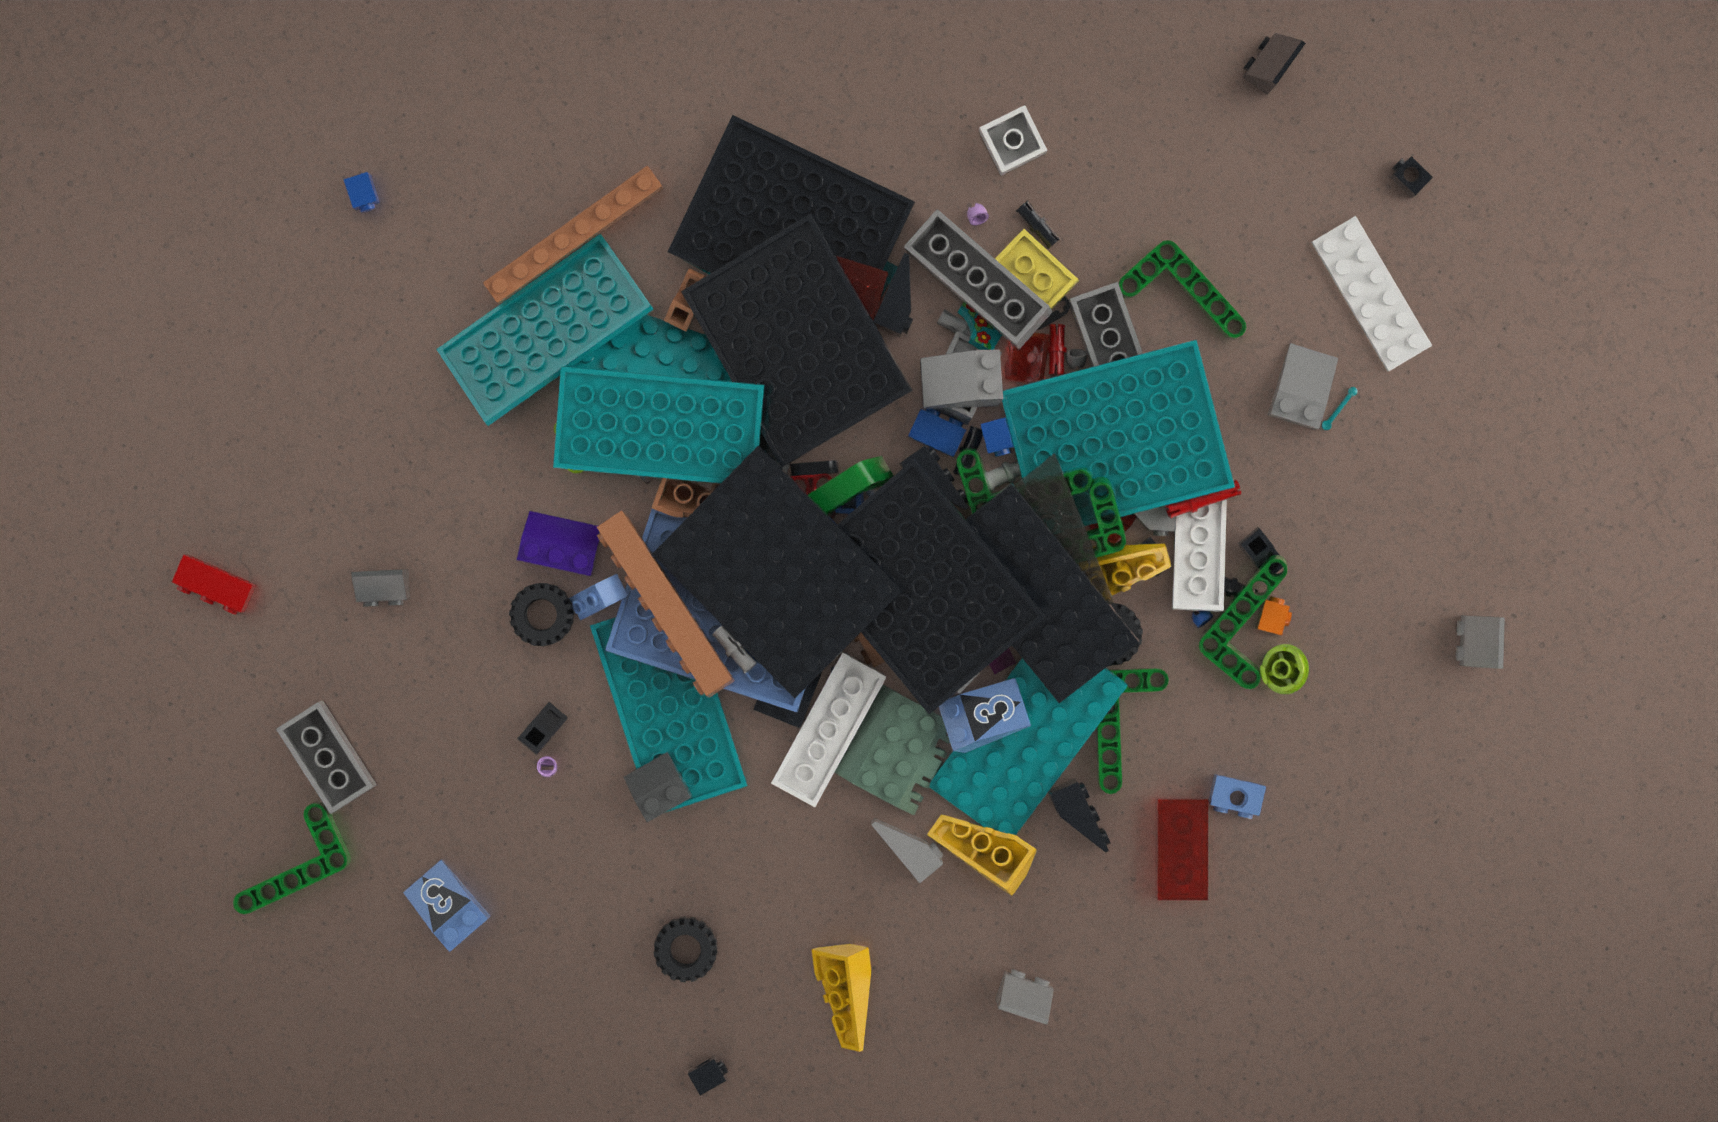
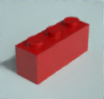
M183 554L172 579V583L177 585V590L189 595L191 592H195L201 595L200 600L211 605L214 602L224 605L222 608L224 611L234 615L237 612L242 613L246 611L257 584L188 554Z

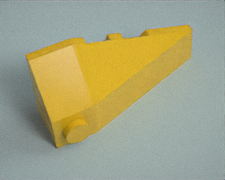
M1165 544L1125 545L1121 551L1077 563L1107 601L1111 600V596L1120 591H1128L1131 589V585L1141 580L1146 581L1171 567ZM1096 546L1085 547V549L1092 550Z
M942 814L927 834L931 839L1011 896L1027 876L1037 849L1014 834L1003 833L989 827L978 826Z
M843 944L811 949L814 973L817 981H822L826 992L823 995L825 1003H830L834 1014L831 1020L841 1048L860 1052L864 1046L871 979L869 948L855 944Z

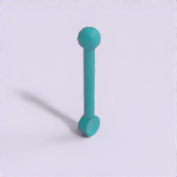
M1356 387L1348 389V394L1328 420L1322 422L1321 426L1324 430L1331 429L1333 420L1351 397L1357 395L1358 390Z

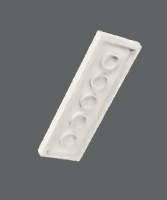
M1356 216L1311 242L1387 372L1432 346Z
M1227 499L1199 508L1195 513L1187 512L1175 517L1172 610L1224 611Z
M843 651L771 784L816 807L887 675Z

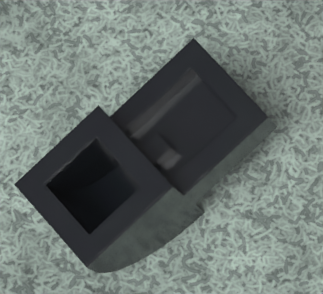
M1259 527L1238 543L1241 550L1257 569L1269 557L1279 555L1274 545ZM1274 562L1269 566V570L1274 574L1283 568L1279 562Z
M548 702L517 740L535 755H538L566 722L568 717Z

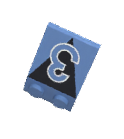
M1015 678L957 695L939 706L952 750L956 752H969L1031 726Z
M442 859L403 892L433 934L449 952L490 917L489 913Z

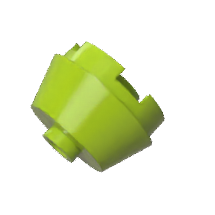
M1280 644L1267 652L1262 665H1260V674L1264 683L1272 691L1279 694H1291L1298 691L1305 684L1309 675V663L1299 648L1290 644Z

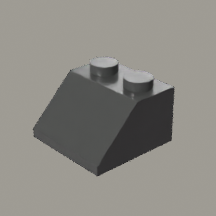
M408 569L351 572L356 602H363V607L378 606V601H388V605H404L403 600L410 599Z
M668 752L624 776L633 799L646 822L653 820L692 797L690 790Z

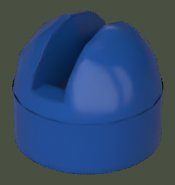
M1196 611L1192 612V620L1197 628L1204 626L1214 617L1210 611H1199V614Z

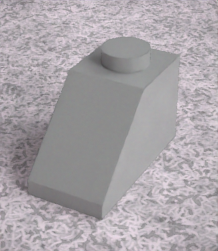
M1165 506L1133 514L1147 530L1153 531L1154 536H1168L1169 531H1175V517L1172 519L1168 517L1166 512L1168 508H1165Z

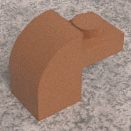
M689 268L678 293L669 307L664 319L665 322L684 331L688 330L695 315L681 291L706 277L705 275Z

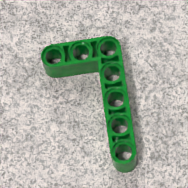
M1166 240L1159 243L1118 282L1122 296L1124 298H1132L1165 270L1225 337L1237 339L1246 331L1245 320L1173 241ZM1169 246L1173 251L1172 258L1164 259L1160 255V248ZM1142 264H1152L1154 274L1151 276L1144 275L1141 271ZM1179 265H1186L1189 268L1190 274L1187 278H1182L1177 274V267ZM1129 279L1135 283L1136 289L1133 293L1124 291L1122 284L1125 280ZM1201 283L1205 285L1207 290L1205 296L1200 297L1194 293L1195 284ZM1213 302L1222 304L1223 313L1221 315H1214L1211 312L1210 307ZM1234 320L1239 323L1240 331L1238 334H1232L1228 331L1227 325L1229 321Z
M972 448L963 450L957 458V466L971 512L973 513L977 510L979 503H986L999 492L992 493L979 452ZM965 454L974 456L976 463L973 467H966L963 464L962 457ZM1079 467L1015 487L1028 503L1035 507L1088 490L1093 477L1087 468ZM1078 473H1083L1087 476L1088 483L1084 486H1078L1074 482V476ZM973 478L980 479L983 483V489L980 491L972 490L970 480ZM1056 480L1060 481L1064 487L1063 491L1057 494L1053 493L1049 486L1052 481ZM1035 488L1039 492V498L1035 501L1027 499L1025 495L1026 490Z
M878 456L858 462L808 495L827 514H830L859 494L883 486L894 475L883 456Z
M1105 477L1093 479L1089 488L1099 528L1058 539L1064 547L1072 549L1070 555L1077 563L1121 551L1126 544L1125 531L1112 484ZM1103 485L1108 491L1105 495L1099 496L1095 494L1094 489L1097 486ZM1109 509L1115 514L1111 519H1104L1101 517V513ZM1112 533L1121 536V540L1117 543H1111L1107 538ZM1087 540H1093L1097 545L1094 549L1088 550L1083 547V543Z
M1273 555L1264 562L1200 638L1199 649L1201 653L1245 689H1253L1258 686L1261 677L1260 668L1229 641L1285 578L1288 564L1285 558L1280 555ZM1274 562H1279L1284 569L1281 573L1274 574L1269 570V566ZM1255 582H1264L1267 585V589L1262 593L1256 592L1253 589ZM1241 600H1246L1251 607L1248 611L1243 612L1238 610L1236 604ZM1229 619L1234 623V627L1231 630H1224L1221 628L1220 622ZM1208 638H1213L1217 641L1218 645L1214 649H1208L1204 646L1203 642ZM1232 654L1237 658V662L1234 665H1227L1223 661L1224 656ZM1250 670L1256 674V678L1253 681H1246L1242 674Z
M1159 668L1109 670L1124 682L1128 674L1133 673L1138 677L1137 685L1132 688L1126 687L1123 693L1162 691L1169 682L1167 673ZM1158 672L1163 676V682L1160 686L1154 687L1150 683V677ZM1119 698L1114 703L1112 712L1106 714L1096 728L1098 784L1101 790L1107 794H1114L1122 787ZM1106 725H1112L1115 729V734L1109 739L1104 738L1101 733L1102 728ZM1107 750H1113L1116 755L1114 762L1110 764L1104 763L1102 759L1103 753ZM1109 775L1115 776L1117 780L1115 787L1111 789L1105 788L1103 784L1105 777Z
M314 802L308 805L303 814L321 855L238 893L233 900V906L240 914L251 913L331 876L349 865L351 860L350 853L332 814L329 813L323 802ZM313 807L321 809L323 814L321 820H314L311 817ZM323 830H329L333 834V841L331 843H325L322 840L321 834ZM334 853H339L343 856L344 862L342 866H336L332 862V855ZM312 863L319 865L321 869V874L317 877L309 872V866ZM288 874H293L297 877L298 884L296 887H291L287 884L286 878ZM265 885L273 886L275 889L274 897L270 898L264 894ZM243 895L249 896L252 899L251 908L242 906L241 898Z

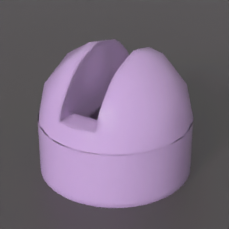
M975 203L974 207L971 208L970 206L967 210V217L971 225L983 224L989 218L986 208L981 204Z
M542 757L537 762V770L541 776L551 777L557 771V763L552 757ZM541 766H543V767L554 766V769H553V770H541Z

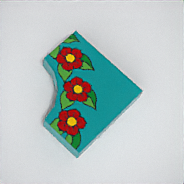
M963 302L957 313L968 323L970 329L968 343L979 350H994L1002 335Z

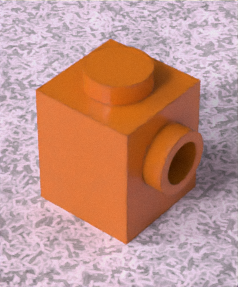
M1270 596L1269 600H1265L1261 604L1255 629L1282 636L1284 626L1288 627L1291 621L1292 612H1289L1290 606L1284 605L1285 600Z

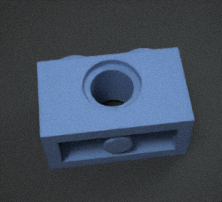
M615 574L569 599L573 610L581 621L628 597V594L618 574Z
M1214 774L1208 804L1214 806V811L1228 814L1229 809L1238 811L1237 816L1252 819L1253 815L1260 816L1266 786ZM1234 791H1241L1243 799L1239 804H1232L1230 801V795Z

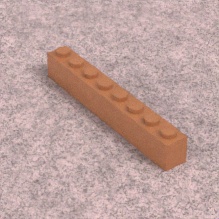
M647 165L484 281L483 284L500 305L662 191V185Z
M620 511L597 526L600 532L597 535L598 539L605 548L609 546L614 553L610 556L618 569L623 567L627 573V576L624 577L632 590L635 588L641 595L638 598L639 602L646 611L650 609L655 616L651 619L659 632L664 630L668 636V639L665 640L673 653L677 651L681 656L682 660L679 663L687 674L691 672L696 679L693 685L699 694L703 695L705 693L710 698L735 681L627 514Z

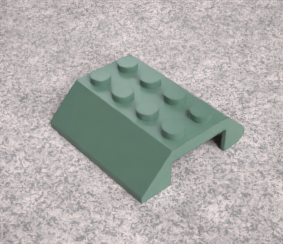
M882 685L834 773L893 806L915 815L919 805L910 801L911 798L922 802L924 798L916 791H912L915 783L929 789L930 783L922 779L923 776L932 780L943 761L934 757L935 754L943 758L947 755L945 750L935 747L939 738L948 744L950 743L949 737L946 735L947 731L942 716L935 712L928 714L920 704Z

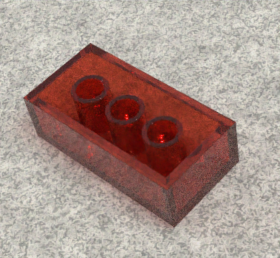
M1155 797V898L1157 900H1208V799L1206 797Z

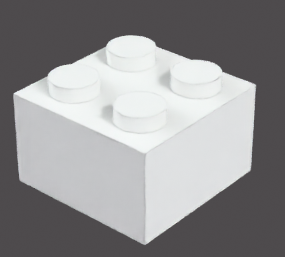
M1025 105L979 128V133L1001 176L1047 152V148Z

